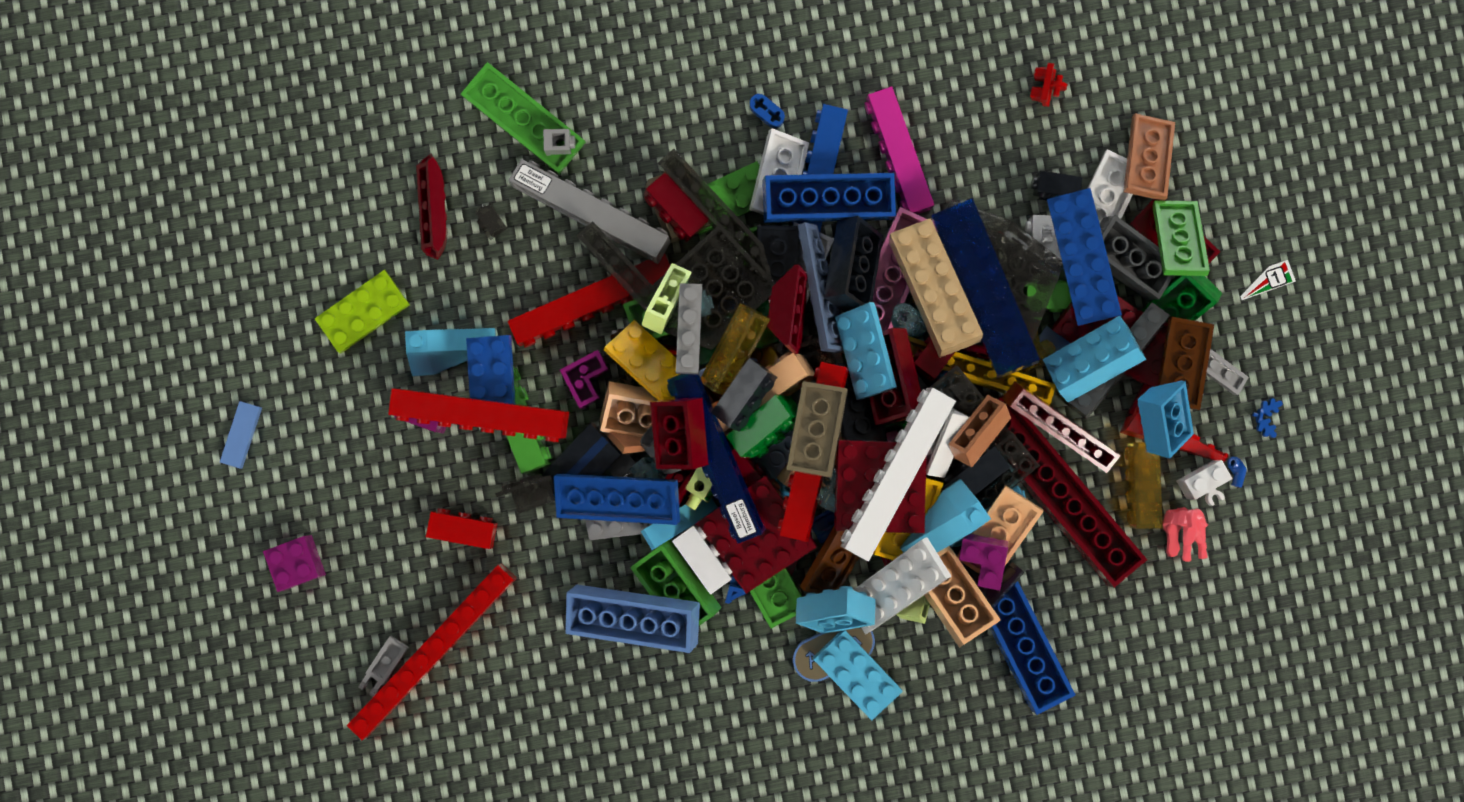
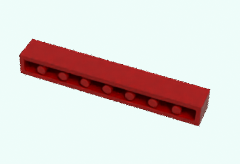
M664 253L658 264L651 260H646L508 320L507 322L516 343L519 346L524 345V348L532 346L536 343L535 340L541 337L544 339L556 335L555 331L562 328L564 331L571 329L580 320L587 322L595 318L594 314L601 311L603 314L610 312L619 303L623 305L633 301L635 296L641 294L644 297L653 293V289L661 284L670 264Z
M821 362L820 367L815 369L814 380H816L817 384L845 388L849 370L847 367ZM796 471L794 475H790L788 487L791 488L789 496H785L783 502V509H786L784 518H780L778 523L780 536L809 542L823 476Z
M391 388L388 415L396 416L395 420L409 421V418L417 419V423L430 424V421H437L438 426L451 427L452 424H458L459 429L473 430V427H480V432L494 433L495 429L502 430V435L515 436L517 432L524 433L523 438L537 439V435L546 436L545 441L559 442V438H566L569 418L568 411Z

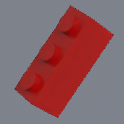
M443 508L430 512L426 532L427 538L485 549L493 548L498 523L492 522L493 518L480 516L479 519L471 518L472 514L464 512L453 515L450 514L451 510Z

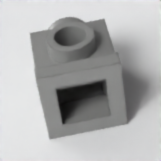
M543 129L544 152L546 156L571 154V149H575V135L571 136L569 129ZM563 141L564 145L557 146V143Z

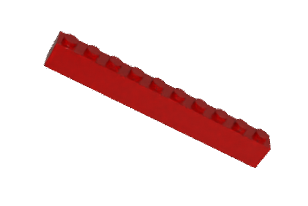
M502 563L497 565L346 726L361 740L367 738L510 587L517 577Z

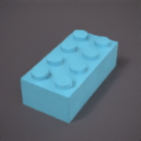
M1121 316L1114 318L1043 359L1058 392L1068 403L1146 360L1133 334Z

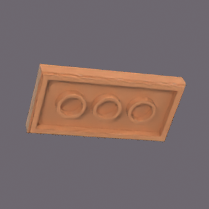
M1136 113L1132 116L1123 192L1161 201L1167 199L1175 122Z

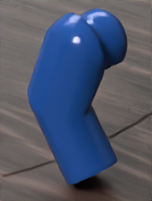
M1230 457L1227 465L1234 475L1231 485L1242 488L1247 469L1238 457Z

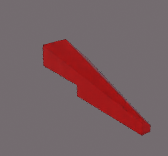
M1137 406L1133 415L1126 417L1120 433L1144 440L1140 411ZM1195 434L1179 449L1180 451L1210 460H1222L1223 463L1229 456L1227 453L1216 450L1212 444L1206 445L1199 442L1200 437Z

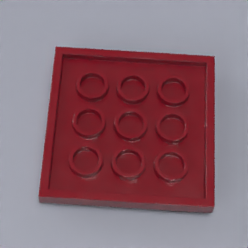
M838 440L834 531L849 530L854 522L851 520L855 511L861 509L864 504L862 499L868 489L871 490L875 483L873 481L875 474L879 469H883L886 463L884 461L886 454L890 449H894L897 442ZM927 455L885 532L925 533Z
M767 474L696 522L697 527L700 526L706 534V539L710 545L713 544L719 552V557L723 563L726 562L733 573L731 574L746 594L817 547V543L811 535L809 542L780 536L778 523L780 518H784L786 509H783L784 498ZM739 499L744 500L757 530L755 534L742 539L738 538L725 508L726 504Z

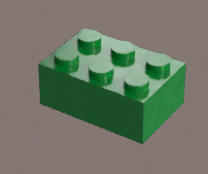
M775 395L749 417L747 425L740 432L732 430L726 437L740 457L761 458L769 452V447L782 442L786 438L785 434L790 430L794 431L798 405L791 396Z

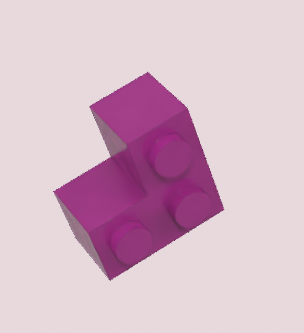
M599 350L560 369L580 409H584L601 400L592 380L610 370Z
M974 534L963 537L959 560L981 564L978 576L979 587L1000 591L1008 552V541Z

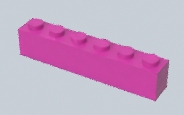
M893 87L868 94L864 103L867 114L872 116L873 122L871 124L874 133L879 135L880 141L878 144L881 153L886 155L887 161L885 164L888 173H894L895 192L899 193L901 201H899L900 207L915 214L931 210L934 207V202Z

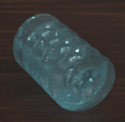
M901 303L894 307L891 317L893 327L906 328L908 336L913 338H920L925 334L927 328L918 310L906 303Z

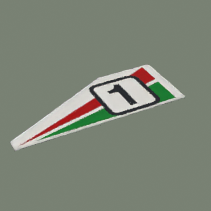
M1288 260L1269 266L1240 296L1241 300L1296 282Z

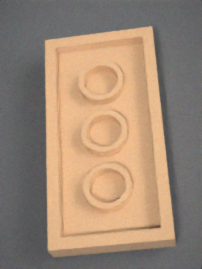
M1005 485L987 511L991 520L972 532V534L1008 541L1006 565L1044 511ZM961 561L979 573L981 564Z

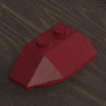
M799 264L794 265L772 286V293L769 297V315L766 317L767 327L794 354H798L802 342L807 296L806 282L808 277Z

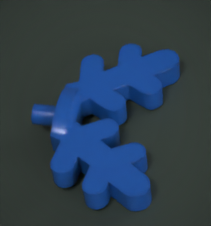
M1274 398L1269 399L1268 402L1262 401L1261 408L1258 409L1257 413H1252V416L1256 417V423H1258L1256 430H1263V437L1275 438L1277 436L1274 431L1276 426L1268 425L1271 419H1263V415L1270 417L1272 412L1278 413V407L1283 405L1282 401H1275Z

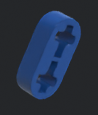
M756 94L750 99V110L753 114L771 128L782 126L785 115L781 108L763 94ZM762 100V101H763V107H764L766 110H764V109L761 108V107H758V108L756 109V108H755V101L760 102V101ZM768 112L773 115L779 114L780 121L775 120L772 122V116Z

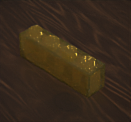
M740 303L699 381L713 392L724 395L752 355L770 319L757 310Z
M1145 442L1127 443L1128 447L1125 448V458L1128 460L1126 480L1129 481V490H1127L1126 499L1130 503L1127 522L1130 524V528L1134 529L1163 528L1160 456L1147 452Z

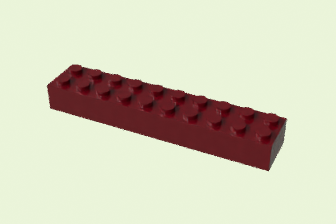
M1004 394L1000 395V396L997 398L998 400H1000V401L1006 403V402L1002 399V397L1004 396ZM1006 403L1011 419L993 440L992 444L1011 466L1009 469L1105 584L1115 588L1145 563L1147 558L1033 422Z

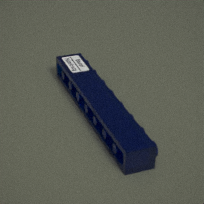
M679 374L668 379L667 389L675 399L703 398L708 465L703 466L702 469L706 478H710L713 485L711 486V491L714 497L719 499L721 504L720 512L723 518L728 520L731 537L736 539L739 544L762 535L766 529L720 422L711 413L714 408L699 374Z

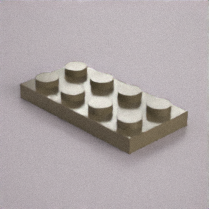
M803 381L787 470L832 478L847 388Z

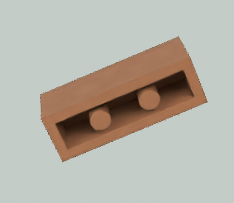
M989 395L985 397L948 444L955 459L971 468L1011 419L1006 403Z

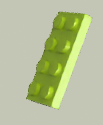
M383 270L317 316L315 320L337 352L341 354L410 306V304L387 271Z

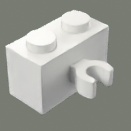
M1032 215L1025 224V233L1028 234V242L1025 243L1024 248L1025 255H1028V261L1052 262L1058 258V243L1051 216Z
M1212 460L1178 479L1176 482L1186 499L1196 500L1206 494V503L1209 506L1215 505L1212 500L1213 495H1216L1219 500H1224L1223 493L1216 490V488L1233 478L1222 460Z

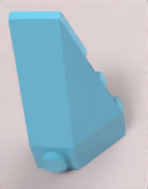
M495 328L405 331L406 354L412 376L435 375L468 361L466 338L496 336Z
M959 479L943 490L931 509H928L925 513V533H910L900 549L904 553L920 540L927 537L936 552H939L974 532L991 520V518L974 494Z

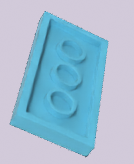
M869 302L835 316L856 400H863L896 388L897 385L875 303Z
M846 630L840 631L812 657L871 720L903 692L899 685Z

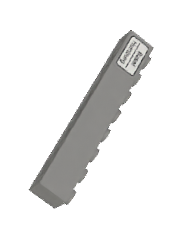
M521 159L509 178L512 187L657 264L671 243L665 230L649 226V223L640 217L635 219L627 210L614 208L613 204L608 200L595 198V195L589 190L583 189L582 191L576 188L572 181L559 179L556 173L551 170L544 171L540 169V166L531 160L527 162Z

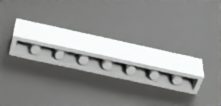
M933 387L926 388V390L923 389L917 398L919 403L916 409H912L906 418L908 423L905 429H901L895 439L897 443L894 449H890L884 459L886 463L883 469L877 471L873 479L875 483L872 489H868L862 499L864 504L860 510L857 509L851 520L854 522L849 530L846 529L840 541L842 544L840 547L868 562L956 402Z

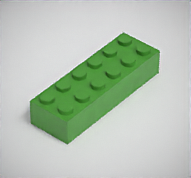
M513 366L515 404L528 406L526 402L529 399L527 391L524 387L520 386L518 380H521L518 369ZM517 432L515 436H507L521 474H528L551 465V452L542 442L545 439L544 436L537 435V439L523 438L524 433Z

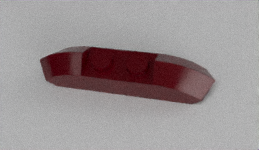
M431 153L416 165L421 250L427 256L438 260L445 249L448 236V228L446 226L447 214L445 212L446 195L441 168Z

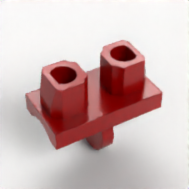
M1048 63L1047 67H1036L1035 81H1042L1044 84L1043 87H1032L1030 97L1031 100L1042 102L1044 107L1050 106L1052 90H1054V97H1059L1060 91L1067 90L1068 84L1062 82L1063 75H1057L1056 81H1054L1056 75L1054 63Z

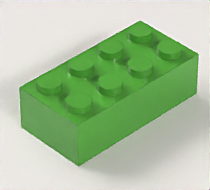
M672 538L630 567L649 595L700 602L699 626L713 617L722 608L714 596L709 594L672 542Z

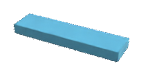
M712 498L708 503L702 500L696 511L684 505L679 508V524H652L643 529L641 533L651 550L693 526L698 520L718 507Z

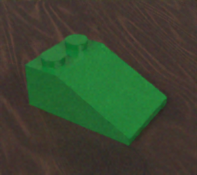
M1177 275L1169 283L1160 299L1151 300L1141 311L1144 312L1151 303H1154L1168 313L1170 317L1196 321L1218 303L1222 292L1206 276Z

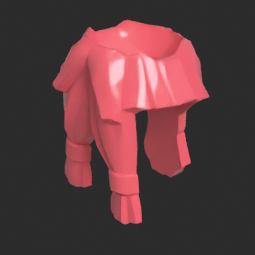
M1186 507L1167 510L1162 521L1163 530L1167 534V555L1169 557L1178 555L1180 551L1179 531L1183 526L1182 560L1185 562L1191 561V544L1194 541L1198 545V558L1207 559L1205 528L1208 524L1204 513L1199 508L1189 510Z

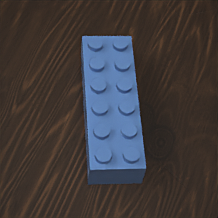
M575 585L566 595V634L690 653L698 645L700 602Z

